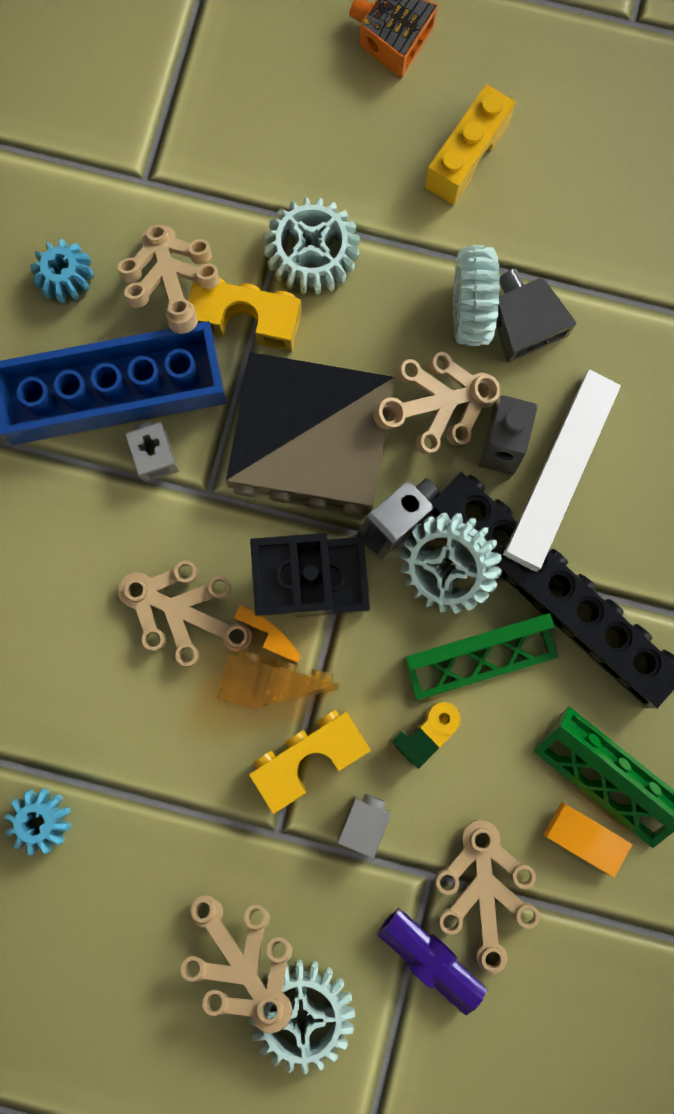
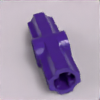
M399 907L389 915L377 932V935L407 962V967L426 986L431 989L435 987L464 1015L467 1016L472 1011H475L488 991L486 986L457 961L458 957L434 934H427L418 923L414 922Z

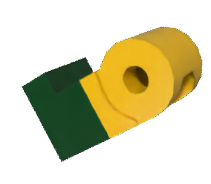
M441 702L433 704L425 712L424 721L409 736L403 730H399L389 741L415 768L419 769L456 732L460 726V712L451 703Z

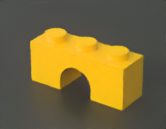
M486 84L429 165L424 188L454 206L472 180L474 171L485 151H492L509 126L516 101Z
M221 278L220 283L212 289H204L199 286V283H192L188 302L195 307L198 323L210 322L213 335L223 337L226 325L232 317L238 314H248L258 321L255 332L258 345L293 351L302 312L301 299L286 291H276L275 293L261 291L259 287L249 283H242L240 286L228 284Z
M334 709L317 720L320 726L319 729L309 735L303 729L285 741L288 749L277 756L271 750L252 762L256 769L249 776L273 814L307 792L298 774L299 763L305 756L312 753L324 754L332 760L337 770L341 771L371 751L346 711L339 715L337 710Z

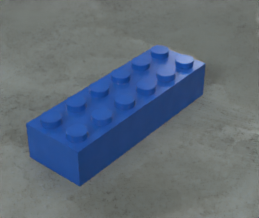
M209 321L198 323L192 331L183 334L175 333L171 329H165L0 361V435L13 445L227 404L215 339Z

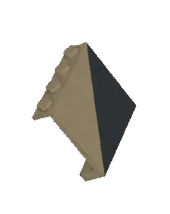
M249 352L226 477L228 487L234 488V494L246 497H255V493L258 492L269 494L270 500L281 503H291L293 498L306 501V506L316 509H328V505L343 507L342 512L351 515L362 516L364 511L371 512L374 506L386 430L380 428L375 423L373 409L378 402L392 397L395 377ZM383 409V416L388 421L389 412Z

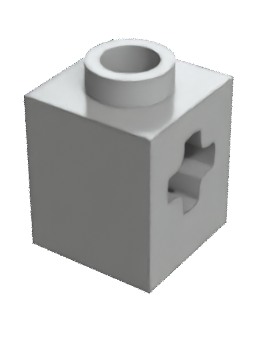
M153 421L144 422L136 425L134 431L126 433L138 475L144 482L179 472L167 431L161 422L157 424ZM154 443L156 445L154 448L155 454L149 456L147 453L149 451L148 445Z
M366 793L363 799L354 796L337 838L338 844L374 859L391 817L390 811L384 808L386 802Z

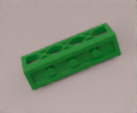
M544 614L405 656L403 659L415 699L420 700L559 658L550 629L555 627L551 614ZM540 632L547 653L533 657L520 650L528 635ZM520 638L516 647L507 643L508 641ZM500 644L513 651L506 666L497 667L485 660L492 646ZM485 649L481 658L472 653ZM518 654L526 658L525 660L514 663ZM462 655H466L478 662L472 675L466 678H462L450 671L456 658ZM450 659L446 668L436 664ZM430 665L443 672L436 687L421 690L415 669ZM482 665L492 669L483 673H479ZM447 675L456 679V681L443 684Z
M568 706L560 714L554 729L536 745L533 752L649 846L654 848L674 832V790L573 708ZM556 740H559L570 749L571 757L558 756L549 747ZM580 767L595 769L600 773L601 781L588 780L581 774ZM610 792L626 794L631 798L632 805L618 804L611 798ZM640 816L654 817L663 826L652 832L641 823Z

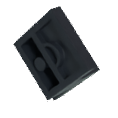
M327 533L250 539L256 617L286 614L306 617L370 612L364 537L327 539Z

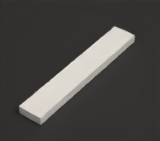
M590 369L585 373L503 553L504 556L535 572L541 569L621 385Z

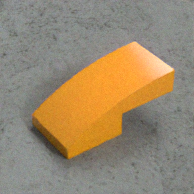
M240 604L234 619L268 634L263 645L264 649L299 663L301 656L289 639L262 616L256 617L253 610Z
M563 802L560 803L543 834L615 878L633 845Z

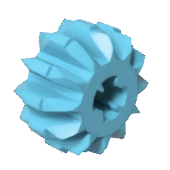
M61 238L58 246L54 247L46 241L47 251L45 253L35 251V257L39 262L30 264L31 271L35 275L33 283L38 289H42L43 295L48 299L56 296L57 300L64 304L67 296L71 295L74 300L78 301L79 294L77 291L79 289L89 291L90 286L86 280L94 278V272L89 267L92 263L88 254L82 253L81 247L76 243L69 246Z
M31 789L24 792V800L16 798L11 802L16 812L5 814L4 819L7 822L13 823L14 826L5 830V835L12 836L16 834L18 837L13 844V848L19 849L26 844L27 855L32 856L36 854L38 849L43 854H48L52 851L53 844L61 845L65 842V838L60 831L70 830L72 824L68 821H63L62 817L70 814L71 809L70 807L58 808L63 799L60 794L50 799L49 789H41L38 795ZM42 816L45 824L34 827L32 819Z

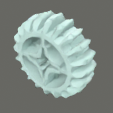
M305 197L303 199V206L299 207L292 200L289 204L290 212L280 208L277 212L279 220L271 219L269 222V229L271 231H267L264 235L265 243L268 244L264 247V254L267 258H270L267 261L269 269L271 271L276 270V279L279 282L287 279V288L290 290L297 284H300V292L303 295L307 292L308 287H314L315 294L319 295L322 285H326L327 289L332 291L335 288L334 279L344 284L346 281L345 272L352 273L355 269L353 261L359 259V250L356 247L360 244V237L358 234H354L356 232L354 221L347 222L348 213L346 210L336 213L337 205L335 202H332L328 207H324L321 197L316 201V205H311L309 199ZM291 234L294 237L296 246L293 248V253L287 257L283 246ZM334 236L337 237L341 245L340 251L335 258L330 255V249L328 248L331 244V238ZM314 265V266H317V267H316V268H307L306 266Z
M472 245L471 247H463L458 252L452 302L453 334L458 344H465L467 346L489 345L494 337L498 317L500 275L498 256L493 247Z
M441 513L437 520L430 516L423 521L424 525H416L412 529L413 535H409L405 539L404 545L407 548L401 552L400 558L406 561L401 567L400 572L411 575L406 580L405 586L415 585L417 588L414 598L424 595L427 598L426 607H431L435 602L438 603L440 613L445 612L449 606L454 614L460 613L463 607L470 611L476 607L477 602L484 603L489 597L488 592H493L497 587V582L494 579L498 578L502 572V569L496 566L502 559V554L491 552L496 547L497 540L486 541L484 538L488 533V528H481L478 532L474 529L476 518H471L464 524L461 513H456L451 520L447 513ZM448 538L447 543L442 549L426 550L430 540ZM464 546H466L469 549L472 555H469L465 551ZM448 556L453 561L451 565L455 564L456 566L453 571L452 567L448 565L449 562L445 560ZM476 577L475 583L470 586L453 587L458 578Z
M297 960L296 972H291L289 966H286L283 992L295 988V998L291 1002V1019L283 1030L292 1032L296 1037L297 1044L285 1040L278 1032L266 1033L258 1028L253 1031L252 1038L253 1041L258 1042L265 1040L260 1047L262 1055H267L274 1051L271 1062L274 1067L279 1065L282 1059L287 1061L286 1071L288 1073L293 1071L294 1063L301 1064L302 1073L306 1075L309 1072V1063L314 1062L316 1068L321 1071L324 1069V1056L330 1061L335 1062L338 1059L335 1047L343 1050L347 1049L348 1040L343 1035H351L354 1032V1025L347 1020L355 1017V1009L346 1006L352 1001L351 992L339 993L344 987V980L338 978L331 983L329 982L333 974V970L330 967H327L322 975L317 974L318 962L313 961L311 963L310 971H303V961ZM307 987L321 992L329 1000L332 1007H326L325 1003L312 1001L308 995ZM300 999L303 1001V1010L307 1011L308 1016L307 1022H305V1032H302V1022H298L297 1016ZM273 1002L267 1004L264 1010L265 1016L268 1019H273L277 1014V1010L270 1011ZM250 1017L249 1024L256 1027L252 1017ZM326 1022H333L332 1027L323 1038L310 1044V1035L313 1030L325 1027Z

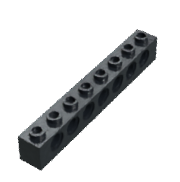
M460 472L431 503L434 507L431 513L436 518L441 513H447L451 520L456 513H461L464 524L470 520L465 514V507L467 505L478 506L482 511L483 517L482 520L476 521L474 529L479 532L481 528H488V533L484 537L486 541L493 540L492 534L495 529L506 531L509 538H511L517 521L511 517L513 514L512 510L501 500H492L484 492L486 488L481 481L471 474L466 476ZM497 544L491 550V552L502 554V559L496 564L497 567L502 569L500 576L543 615L550 613L554 625L643 706L658 709L674 691V655L665 649L660 651L650 642L653 638L643 627L638 624H630L622 616L624 611L618 604L610 599L604 600L594 591L596 586L589 578L580 573L576 575L566 566L568 564L567 559L561 553L551 549L548 551L541 569L537 572H530L525 570L520 563L503 555L506 546H499ZM551 578L559 579L563 583L564 593L561 597H556L550 592L548 584ZM580 603L588 605L592 611V617L588 623L580 620L577 615V607ZM609 628L616 630L619 634L620 640L616 648L610 647L605 640V634ZM638 653L642 654L647 660V669L642 674L634 667V658Z

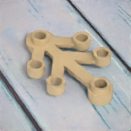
M151 226L141 236V250L134 258H125L117 266L121 279L124 282L131 283L124 290L127 303L133 308L145 306L149 301V295L163 280L170 302L165 313L169 328L175 333H188L197 326L198 318L193 304L184 299L177 276L199 283V286L204 289L216 287L220 283L218 268L213 264H204L212 258L210 244L203 239L194 240L189 243L177 239L175 231L168 226ZM177 253L190 257L193 263L203 265L199 267L172 258L171 254ZM152 258H157L158 262L140 283L136 282L142 276L141 270Z
M438 352L428 359V370L434 376L446 374L463 387L452 390L421 369L416 360L407 359L398 364L396 368L398 380L405 384L414 382L432 396L404 403L394 397L386 398L375 405L373 409L374 421L380 428L390 430L403 424L407 417L437 410L427 431L419 434L415 440L416 449L421 454L427 455L436 452L440 448V438L456 405L468 402L459 423L450 426L446 433L447 440L451 445L460 446L466 444L471 439V429L481 409L493 406L500 395V385L495 377L487 373L472 375L454 363L449 354ZM437 358L443 362V370L437 366ZM405 366L411 368L412 377L406 375ZM478 386L482 389L483 396L479 394ZM383 409L389 412V421L385 420L382 412ZM456 429H459L462 433L461 440L456 437ZM425 437L431 440L430 449L425 446Z
M187 560L181 561L173 570L151 578L141 572H133L126 575L119 584L118 595L124 605L136 609L144 632L141 641L146 649L158 651L166 643L165 634L157 629L151 606L165 612L177 646L175 657L180 665L193 666L199 660V651L192 645L184 621L223 638L225 646L231 651L243 652L251 646L253 633L246 624L242 622L226 624L191 607L213 598H226L231 592V584L225 577L215 576L207 585L170 598L157 591L179 582L184 584L194 582L198 576V570L192 562ZM184 566H190L193 570L191 577L187 579L180 577V570ZM217 581L226 583V590L222 594H215L213 591V585ZM134 584H141L143 587V592L138 597H133L130 593L131 587ZM234 630H241L244 633V639L239 644L233 643L230 639L231 633ZM151 633H158L160 636V642L157 646L151 647L148 644L147 639ZM186 648H191L194 652V658L190 662H184L181 658V653Z
M474 820L463 831L462 842L464 848L446 869L437 873L435 884L442 894L451 895L455 893L459 888L458 878L474 860L476 876L452 906L444 909L439 914L438 923L444 933L448 935L457 934L463 926V917L479 899L482 941L475 949V960L480 969L485 973L497 974L505 968L508 958L504 947L498 942L494 897L514 914L516 921L525 929L534 928L539 923L540 914L532 904L523 902L492 875L491 858L511 873L512 881L521 889L532 887L536 881V874L529 865L519 863L500 846V833L491 822L487 820ZM479 833H486L488 835V843L485 846L479 847L475 843V838ZM522 869L528 870L530 874L529 879L524 883L517 880V874ZM445 875H450L454 878L453 885L447 889L441 887V878ZM525 909L533 911V918L529 922L521 921L520 916ZM448 915L457 917V923L452 928H447L443 924L445 917ZM490 952L499 954V960L494 965L486 963V956Z
M207 895L196 898L191 904L189 911L191 921L196 926L207 929L231 966L206 963L199 957L190 956L181 965L182 977L187 981L195 983L204 979L241 984L245 986L253 1000L228 998L223 991L211 990L203 998L202 1006L204 1011L210 1016H221L227 1013L252 1017L256 1027L266 1033H277L283 1030L288 1025L292 1015L291 1002L283 993L287 961L292 956L291 944L281 937L273 938L268 943L266 953L271 960V967L266 988L258 976L264 929L270 921L268 911L260 905H252L245 911L244 922L248 927L243 954L221 921L223 917L221 903ZM208 904L210 908L209 915L201 919L198 914L199 909L202 905ZM255 911H261L263 914V920L258 925H253L251 922V916ZM278 943H283L286 947V952L281 958H276L273 954V949ZM193 962H198L200 971L195 977H191L188 972L189 966ZM215 995H219L222 1000V1005L217 1011H213L210 1007V1001ZM273 1002L277 1007V1014L273 1019H268L265 1016L264 1010L267 1004Z

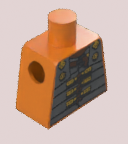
M354 0L349 16L361 22V47L397 76L403 78L435 27L438 5L427 0H376L374 4L368 0Z

